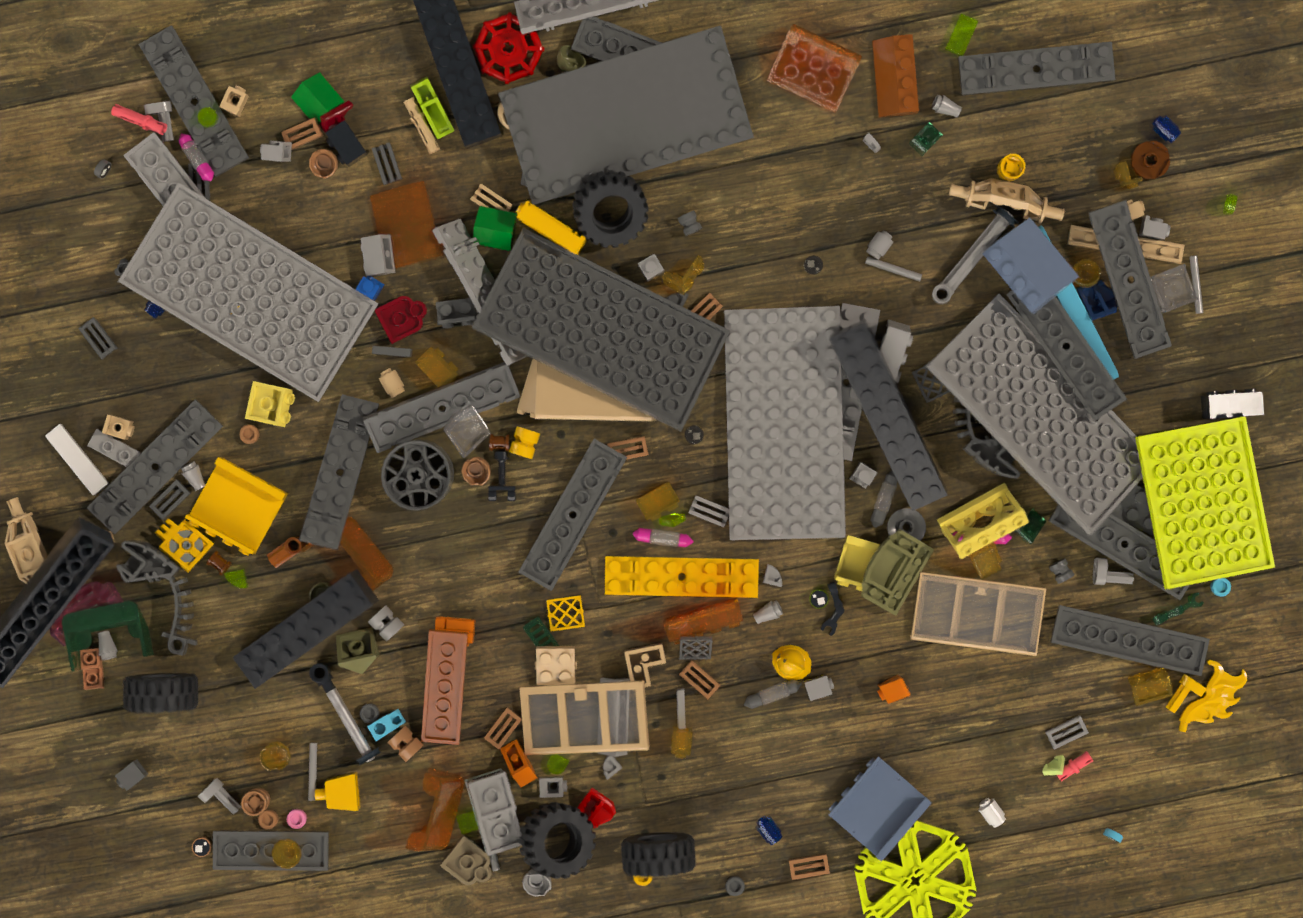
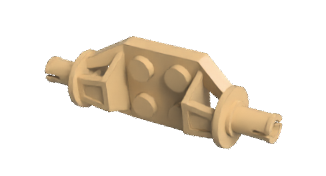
M990 178L976 184L975 181H971L968 187L951 184L949 196L964 198L968 208L973 206L985 210L988 201L995 205H1007L1017 210L1023 209V219L1031 218L1038 221L1039 224L1042 223L1045 217L1062 221L1064 216V209L1048 206V198L1044 197L1042 200L1029 186Z
M16 497L6 501L13 518L7 522L8 530L5 546L19 580L27 584L48 556L37 532L38 528L31 517L33 513H24L18 500L19 498ZM21 522L24 533L17 535V523Z

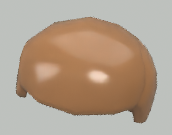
M318 149L312 153L309 159V168L315 176L326 179L335 174L338 169V159L330 150Z
M470 457L463 463L461 472L463 479L470 485L482 486L489 480L491 469L485 459Z

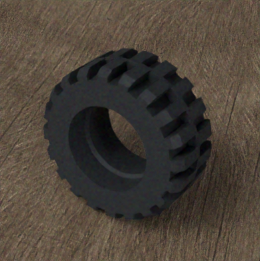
M608 170L607 174L600 171L597 172L598 176L596 177L589 176L587 178L588 182H582L579 186L580 191H576L574 195L575 201H573L572 207L579 230L582 231L586 239H590L591 243L595 245L600 243L601 247L607 248L608 245H612L613 248L619 247L618 244L623 243V245L629 244L628 240L631 238L635 240L638 237L637 232H642L645 228L643 222L646 223L648 220L647 212L649 208L640 185L635 182L634 178L631 176L626 177V174L621 171L618 174H615L614 170ZM617 195L627 200L628 208L620 219L605 223L594 218V207L602 198Z
M154 673L131 675L123 680V707L126 711L137 713L175 712L195 709L198 705V678L195 674Z
M550 802L549 805H540V810L535 808L531 811L532 816L525 818L524 822L526 824L524 827L521 826L520 829L522 837H519V844H522L520 853L525 856L523 859L525 863L530 865V868L554 879H560V877L566 879L570 878V874L576 875L580 873L579 869H584L588 865L586 861L588 859L591 860L593 856L591 851L596 846V843L593 842L596 834L591 830L594 826L588 820V816L580 812V809L564 803ZM565 823L570 833L568 847L558 857L550 858L545 850L546 835L554 825Z
M678 832L646 833L627 837L621 843L622 869L628 876L647 878L675 876L691 872L696 866L695 841L690 834Z

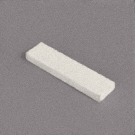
M59 424L45 435L93 496L109 484L62 424Z

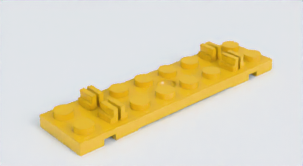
M605 556V595L758 598L759 559ZM680 573L685 574L684 580L678 579Z

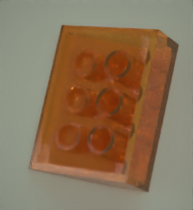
M792 24L767 81L836 113L862 56Z
M424 181L407 184L370 196L378 233L391 235L395 269L444 257L441 244H439L432 231L437 227L427 186Z
M734 598L663 619V625L669 643L674 642V645L680 644V637H703L704 632L710 631L713 634L722 631L721 627L729 625V628L740 626L743 618L738 600Z

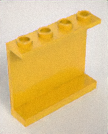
M218 457L214 463L216 467L206 486L203 488L190 514H187L185 518L189 520L188 523L196 528L201 526L206 529L205 533L212 537L217 535L223 538V543L231 547L233 544L239 547L241 553L247 556L249 554H256L288 493L223 457Z

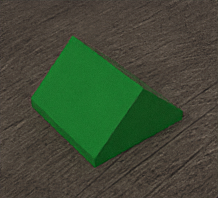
M320 72L303 81L291 96L309 119H318V125L321 123L320 116L345 102Z
M479 206L473 232V238L476 237L477 240L473 243L479 242V245L510 251L517 213Z

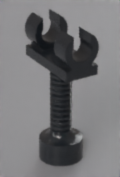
M494 451V459L499 462L498 486H488L489 501H496V490H508V501H516V486H506L505 462L510 459V452Z

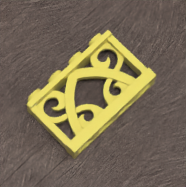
M1005 483L937 519L943 534L947 537L960 559L1028 523L1023 508L1013 497ZM1010 502L1011 505L1004 507L1005 504ZM983 516H994L992 522L987 527L973 528L977 519ZM958 531V533L953 537L951 533Z

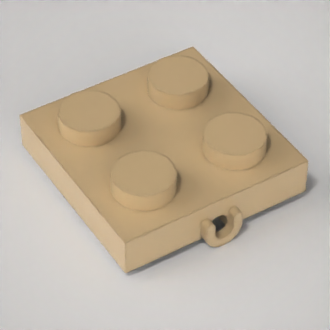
M536 646L535 670L537 671V685L575 684V669H577L575 646Z

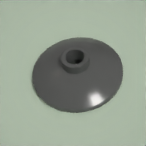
M904 508L892 514L887 525L889 536L899 529L903 530L902 526L908 524L909 530L904 532L919 541L922 540L925 535L926 524L919 512Z

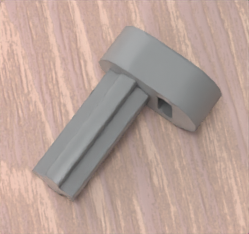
M166 101L144 105L145 115L158 114L159 121L167 124L166 132L164 135H161L162 142L174 140L169 113L172 112L171 102Z
M1095 558L1093 584L1105 585L1106 582L1133 584V573L1107 571V559Z
M215 778L198 797L205 803L214 795L234 815L242 806L222 787L224 784L218 778Z

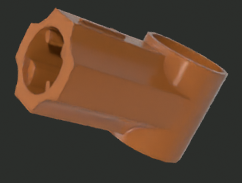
M300 536L288 538L283 544L267 554L268 560L275 568H278L303 551L305 542L300 541ZM293 540H296L299 543V548L297 550H294L291 547V542Z

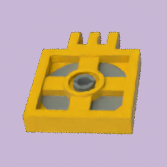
M167 518L165 523L170 528L162 524L160 526L162 531L159 529L155 531V534L164 541L159 546V550L189 573L213 547L214 543L185 519L178 526Z

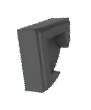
M683 292L674 293L666 299L683 307L689 294Z

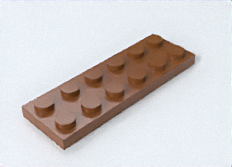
M429 630L421 742L460 744L468 632Z

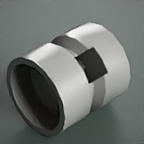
M384 606L368 621L375 630H380L379 634L386 642L404 626L398 617H393V612L387 606ZM384 619L388 622L386 625L382 622Z

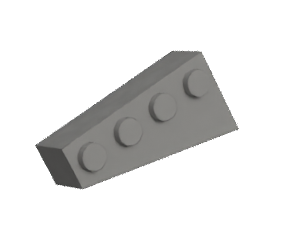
M888 319L886 324L887 332L882 337L880 348L896 383H898L901 377V372H899L900 365L905 364L907 358L905 350L907 346H911L913 336L911 335L910 326Z

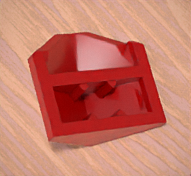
M591 788L577 807L580 809V812L588 816V820L594 826L593 828L611 821L616 814L614 802L594 788Z

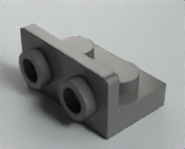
M471 298L436 302L437 324L439 326L442 325L443 328H452L455 323H461L462 326L473 325V321L477 318L476 308Z

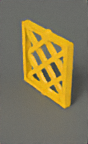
M581 595L546 600L551 631L585 627ZM569 599H575V600L572 602V604H570L568 601H566V600H569ZM577 600L580 602L579 610L573 606ZM561 601V603L558 606L553 602ZM564 602L569 605L566 612L560 608ZM550 604L556 607L553 613L550 612ZM571 608L577 611L574 617L568 614ZM558 609L564 613L560 619L554 615ZM579 613L582 616L581 623L575 619ZM565 616L571 619L568 625L562 621ZM552 617L558 621L555 626L552 625ZM573 621L578 624V625L570 626ZM560 623L565 626V627L557 628V626H558Z

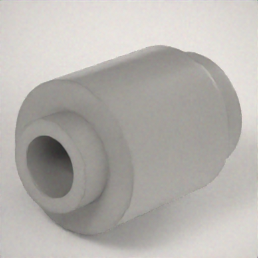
M884 230L882 233L878 231L868 244L866 252L879 260L893 244L892 236Z

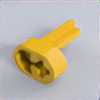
M1184 674L1179 681L1181 685L1165 707L1175 713L1190 691L1202 697L1207 688Z

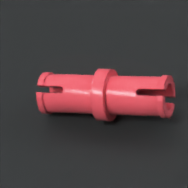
M1086 751L1073 761L1072 759L1069 760V763L1064 766L1063 775H1057L1062 782L1072 774H1078L1079 770L1093 762V759Z

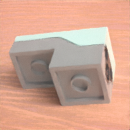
M497 769L464 780L486 854L490 856L521 846L522 844H519V837H522V833L520 832V825L515 812L516 806L505 771Z

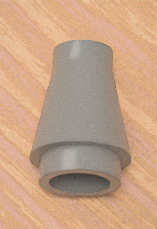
M937 95L931 107L936 113L958 117L962 109L961 106H958L944 95Z
M195 461L181 468V474L194 487L195 491L206 486L199 464L196 465Z
M776 600L774 602L770 601L754 613L753 616L757 624L780 618L783 611Z
M110 632L98 633L99 656H101V659L109 660L116 658L118 650Z

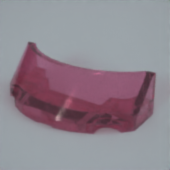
M97 581L81 587L49 628L50 635L61 645L65 646L74 633L92 617L110 609H126L127 605L111 582L100 584Z

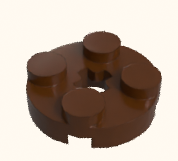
M1158 141L1141 143L1134 149L1131 155V168L1143 179L1154 180L1164 175L1170 166L1168 149ZM1154 156L1155 164L1151 163L1148 165L1146 157Z

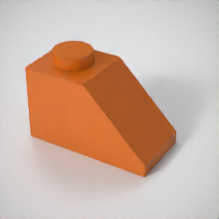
M899 675L878 684L880 690L877 692L881 700H886L888 704L910 696L903 679Z
M517 739L500 748L512 777L520 787L537 779L536 773Z

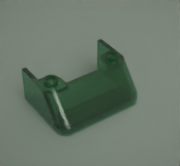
M126 601L72 612L63 617L62 627L71 672L82 670L79 650L90 647L92 644L91 632L128 625L130 635L134 638H140L143 657L154 655L147 622L135 602Z

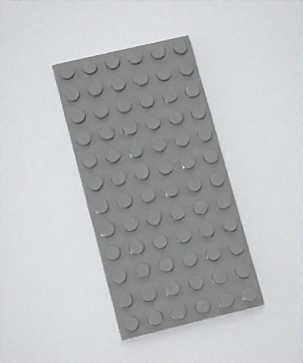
M179 182L118 280L121 284L317 402L322 398L378 306L377 302Z
M1000 294L926 366L1088 535L1092 534L1143 478L1135 439L1137 436L1112 410L1096 421L1093 420L1025 320Z
M840 306L724 310L725 328L730 330L725 341L730 540L846 538L842 367L829 340L830 335L841 330Z

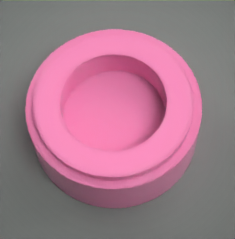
M294 809L287 816V823L293 829L303 827L307 821V816L301 809Z

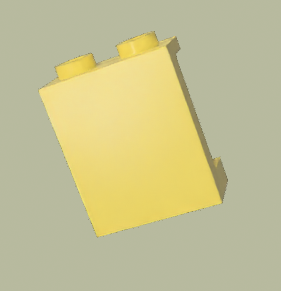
M846 535L834 579L838 580L837 584L845 587L852 584L856 586V590L862 591V582L867 565L881 544Z

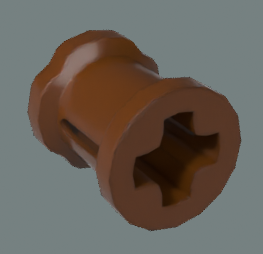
M490 434V451L494 449L509 451L510 434H506V436Z
M216 551L206 564L214 567L219 571V575L222 576L229 569L232 562L226 561Z

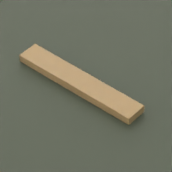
M1070 225L1068 245L1100 250L1092 228ZM1138 237L1144 258L1176 264L1182 263L1185 245Z

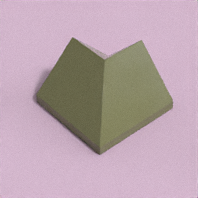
M373 627L336 635L337 659L340 667L363 674L372 662L380 656Z

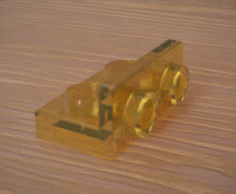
M1155 668L1152 671L1128 677L1136 706L1173 696L1170 676L1165 668Z

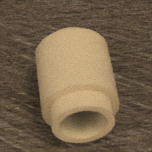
M389 368L380 373L382 377L379 380L387 395L389 394L391 398L405 391L403 388L404 384L396 370L392 371Z

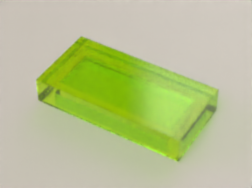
M961 13L945 50L963 56L978 20Z

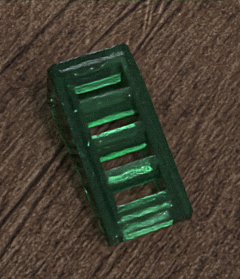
M539 616L523 626V629L535 646H546L550 642L554 644L553 646H560ZM536 624L540 625L539 628L531 632L530 629ZM541 630H543V631L545 632V633H543L542 635H540L538 638H536V637L534 636L535 634H537V633L540 632ZM548 636L549 639L540 645L539 641Z

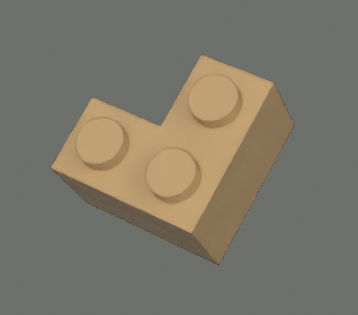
M657 643L624 651L630 681L644 680L645 687L651 686L648 667L666 663L663 644Z

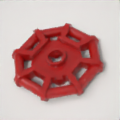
M512 12L489 21L485 20L475 44L472 45V49L475 50L482 69L481 72L503 81L505 84L529 75L532 76L545 49L542 47L537 31L529 32L534 46H528L525 36L529 33L522 34L520 31L518 32L511 28L512 23L519 25L518 17L513 15ZM507 23V27L501 30L495 31V29L493 28L498 25ZM488 32L492 33V39L489 44H483ZM506 43L514 46L511 49L512 52L503 51ZM483 50H489L492 60L488 63ZM528 51L534 52L527 65L524 60L527 57ZM494 64H497L500 67H504L505 72L501 73L492 67ZM518 65L523 67V70L510 74V68Z

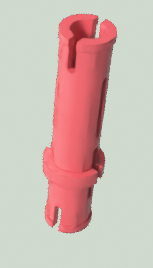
M115 104L111 110L113 116L139 125L146 131L151 130L164 135L167 130L166 123L157 121L150 115H142L119 104Z

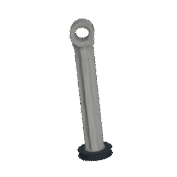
M996 205L997 209L996 211L993 210V212L997 216L946 278L934 288L932 298L935 303L946 304L955 293L954 291L984 256L982 253L993 245L1008 225L1015 228L1014 224H1019L1008 211ZM940 289L947 292V297L943 300L939 299L936 295V292Z

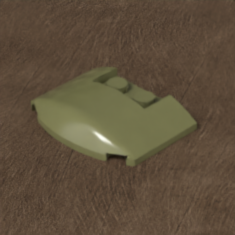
M897 530L877 548L871 557L864 573L861 596L896 616L934 549L903 530Z

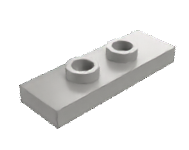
M99 429L95 430L87 445L125 467H128L141 454V452L114 437L102 433Z

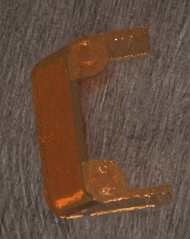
M347 517L340 544L364 573L362 575L374 592L393 576V566L354 518ZM309 543L301 551L303 553L307 552L315 545Z

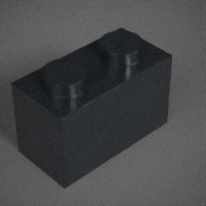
M345 120L326 132L328 138L325 140L331 149L336 148L339 153L336 156L342 165L346 163L350 167L368 155Z

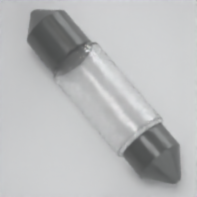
M893 470L886 474L874 505L870 520L875 528L884 523L897 489L898 481Z
M792 679L760 690L758 693L747 696L744 706L754 709L788 697L790 694L796 693L802 683Z

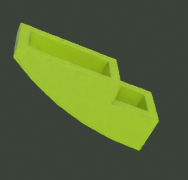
M428 77L411 84L410 87L437 139L454 132L455 130Z

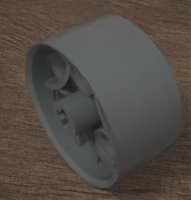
M417 439L396 446L388 454L382 466L381 480L386 494L394 503L409 510H422L439 503L446 497L454 481V468L449 455L441 446L428 440ZM428 446L437 452L429 455ZM404 447L405 456L396 454V452ZM414 450L420 451L422 455L419 461L412 458ZM440 454L445 463L436 470L430 458ZM393 457L404 461L400 472L390 466ZM445 467H447L448 476L440 473ZM389 471L396 475L391 480H389L388 476ZM417 471H419V475L421 476L418 479L416 478L417 474L415 473ZM432 478H437L440 482V486L436 489L430 484ZM399 480L406 482L407 487L405 490L398 488L397 483ZM413 492H425L424 505H415ZM407 494L409 495L410 503L402 500ZM430 494L438 498L437 500L429 504Z

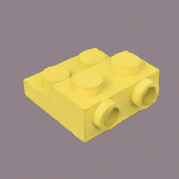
M253 381L245 419L285 427L291 418L289 407L295 400V396L292 394L293 390Z

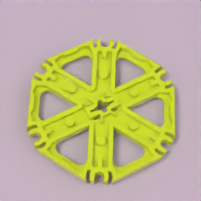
M917 820L913 827L898 842L902 865L884 859L880 861L865 847L860 853L866 854L867 857L858 855L859 859L864 860V864L861 866L855 864V868L862 870V872L854 870L863 914L867 912L865 917L889 918L909 900L913 918H933L929 896L955 904V911L947 918H962L971 910L963 905L965 904L969 907L973 905L967 901V897L976 896L974 892L968 891L969 889L976 891L968 848L966 847L962 850L965 847L964 842L957 846L955 841L959 837L954 835V832ZM921 830L938 835L942 839L941 844L922 861L916 838L917 832ZM956 858L962 861L965 874L963 884H956L935 877ZM868 876L895 884L876 902L868 900L865 879ZM919 876V884H910L912 882L911 877L917 878Z

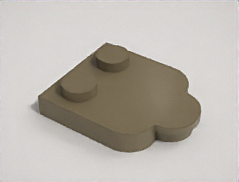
M466 835L461 837L440 863L443 869L465 885H472L476 881L486 882L492 874L489 866L490 856Z

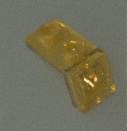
M699 255L696 257L683 278L676 273L671 274L666 271L662 276L664 284L684 295L687 290L692 288L694 279L704 269L702 257Z

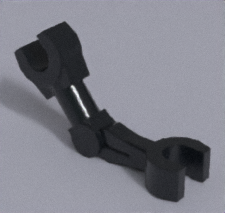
M835 582L827 584L834 601L835 610L831 618L826 619L820 627L823 631L826 626H830L831 631L828 633L830 636L835 634L836 622L845 611Z

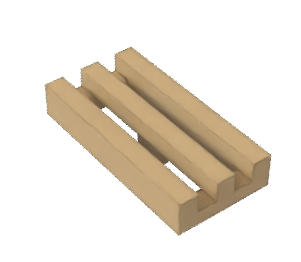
M483 184L479 185V188L470 199L479 206L488 207L476 199L480 196L497 209L510 211L513 206ZM482 189L507 205V208H503L482 194Z

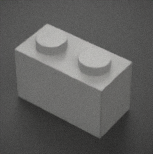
M379 234L361 238L365 275L380 276L395 273L391 235Z

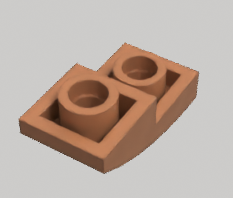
M99 648L80 650L84 690L105 688Z

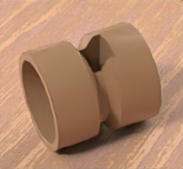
M406 725L387 742L394 750H399L398 755L405 762L424 745L417 737H412L413 733Z
M259 787L250 790L242 798L241 805L243 811L250 816H257L263 813L270 805L269 793Z

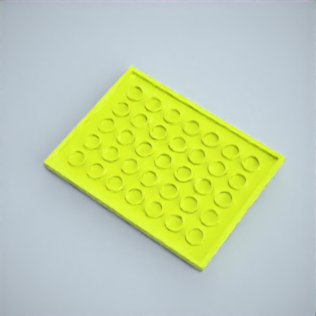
M1246 416L1135 437L1165 589L1275 568Z

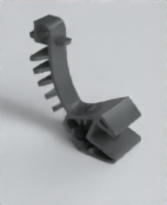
M956 397L953 399V402H960ZM966 407L965 409H953V414L965 413L964 421H954L955 426L965 424L967 429L965 432L958 433L957 437L961 438L966 435L970 437V440L962 449L969 456H973L972 459L987 471L1003 477L1018 478L1020 476L1019 471L1011 466L1015 458L993 435L990 436V439L988 436H984L983 440L977 439L972 431L970 411Z
M141 540L122 542V548L132 554L126 563L117 565V569L125 582L146 579L149 582L161 581V578H166L170 581L175 600L174 621L171 633L165 631L161 636L169 638L168 649L170 652L181 656L185 655L189 644L198 645L197 640L177 634L178 629L188 631L193 626V624L180 623V619L188 620L194 617V613H181L182 607L194 606L193 601L181 602V596L192 594L191 589L182 592L179 589V584L189 582L187 577L179 581L176 580L175 576L181 567L159 550L158 546H153V544ZM176 639L182 642L181 649L175 648L174 641Z

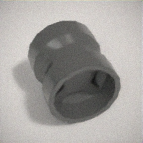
M695 211L677 218L684 227L683 232L685 236L702 229L700 222H697Z
M1065 558L1049 566L1050 571L1055 574V580L1058 584L1075 575L1068 568V562Z

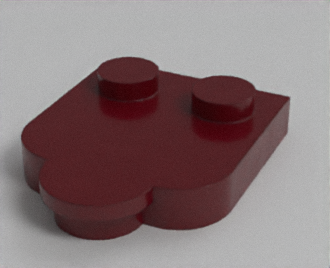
M401 296L374 311L391 344H394L422 328V318L425 317L427 308L421 301H412L410 297Z

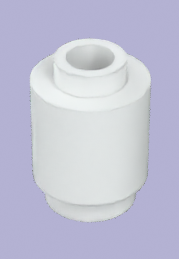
M986 798L979 804V812L988 824L994 828L1000 826L1006 820L1005 813L994 799Z

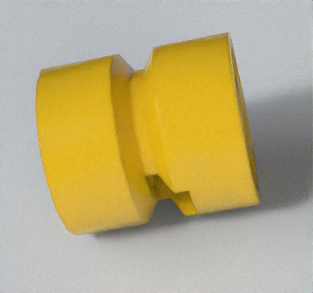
M1017 154L1005 156L997 166L999 177L1007 182L1018 179L1025 171L1024 159Z
M517 426L514 433L515 441H512L509 452L533 459L535 452L533 446L538 443L540 433Z

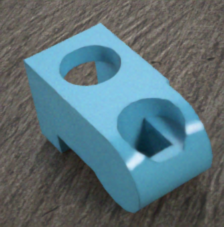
M396 709L367 727L375 741H378L406 721L399 709Z

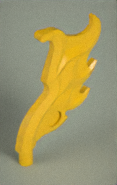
M1207 660L1206 663L1214 667V673L1205 686L1207 688L1205 696L1186 706L1179 719V731L1186 732L1188 723L1191 721L1212 723L1214 722L1213 716L1221 719L1230 717L1233 713L1231 711L1226 712L1225 710L1229 706L1238 703L1241 699L1240 697L1234 698L1233 695L1247 682L1245 670L1242 669V673L1239 676H1232L1223 670L1220 663Z

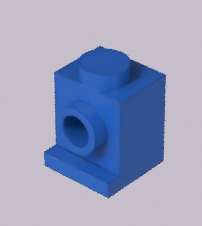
M363 276L356 290L375 301L384 284L371 276Z

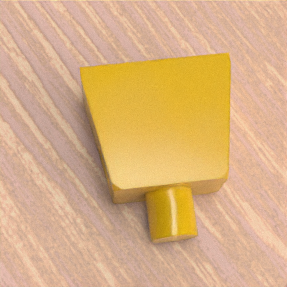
M357 772L327 779L325 781V788L315 789V800H326L328 809L358 811L360 809Z

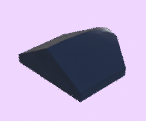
M1102 280L1077 288V293L1091 320L1116 313L1118 306L1113 291Z

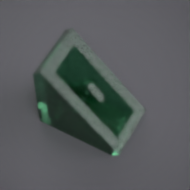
M928 122L908 144L923 156L943 134Z
M1033 508L1026 515L1028 523L1013 531L1027 544L1033 543L1047 522Z

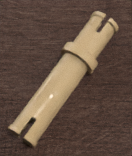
M415 97L404 101L403 103L411 116L410 120L414 122L428 153L432 154L440 150L424 118L425 114L421 112Z

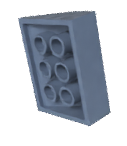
M1028 218L982 253L1033 314L1079 277L1031 218Z

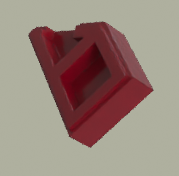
M347 101L320 116L322 130L326 133L346 119L344 116L348 110L352 109L353 103Z

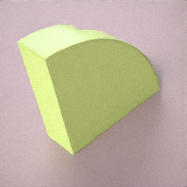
M1056 756L1054 760L1045 764L1042 771L1043 774L1063 775L1064 756Z

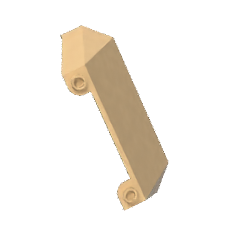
M532 359L517 408L518 414L523 415L525 412H528L530 417L536 419L656 420L535 359Z

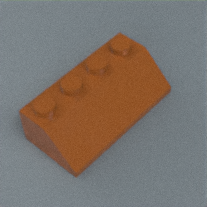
M913 34L873 40L878 117L917 114L919 112Z

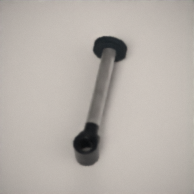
M326 663L313 665L309 671L310 678L319 687L322 686L361 753L362 757L356 761L359 762V765L364 762H370L381 752L378 748L373 751L371 750L332 682L333 676L331 675L330 666ZM318 667L323 668L325 671V675L322 678L316 674Z

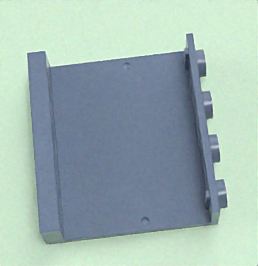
M873 757L866 765L868 767L867 771L864 774L860 772L853 780L856 782L852 788L847 787L841 794L843 799L839 803L835 801L828 810L831 812L829 814L830 817L871 851L875 857L883 861L932 802L880 757L877 759Z

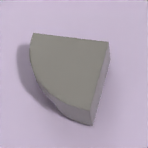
M870 133L863 138V142L874 153L881 149Z
M767 564L763 583L782 587V578L779 571L772 565Z
M607 755L603 771L608 780L621 770L622 766L615 757Z

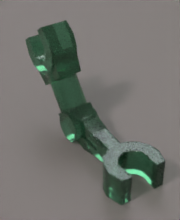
M1199 593L1190 594L1187 603L1155 615L1153 618L1155 625L1185 613V610L1190 607H1201L1204 604L1203 601L1198 603L1195 601V597Z

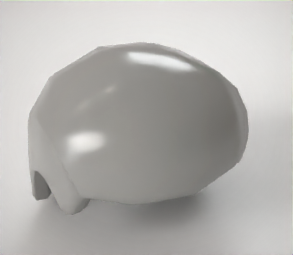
M533 869L529 870L522 880L524 890L529 895L535 897L545 896L552 888L551 877L542 875Z

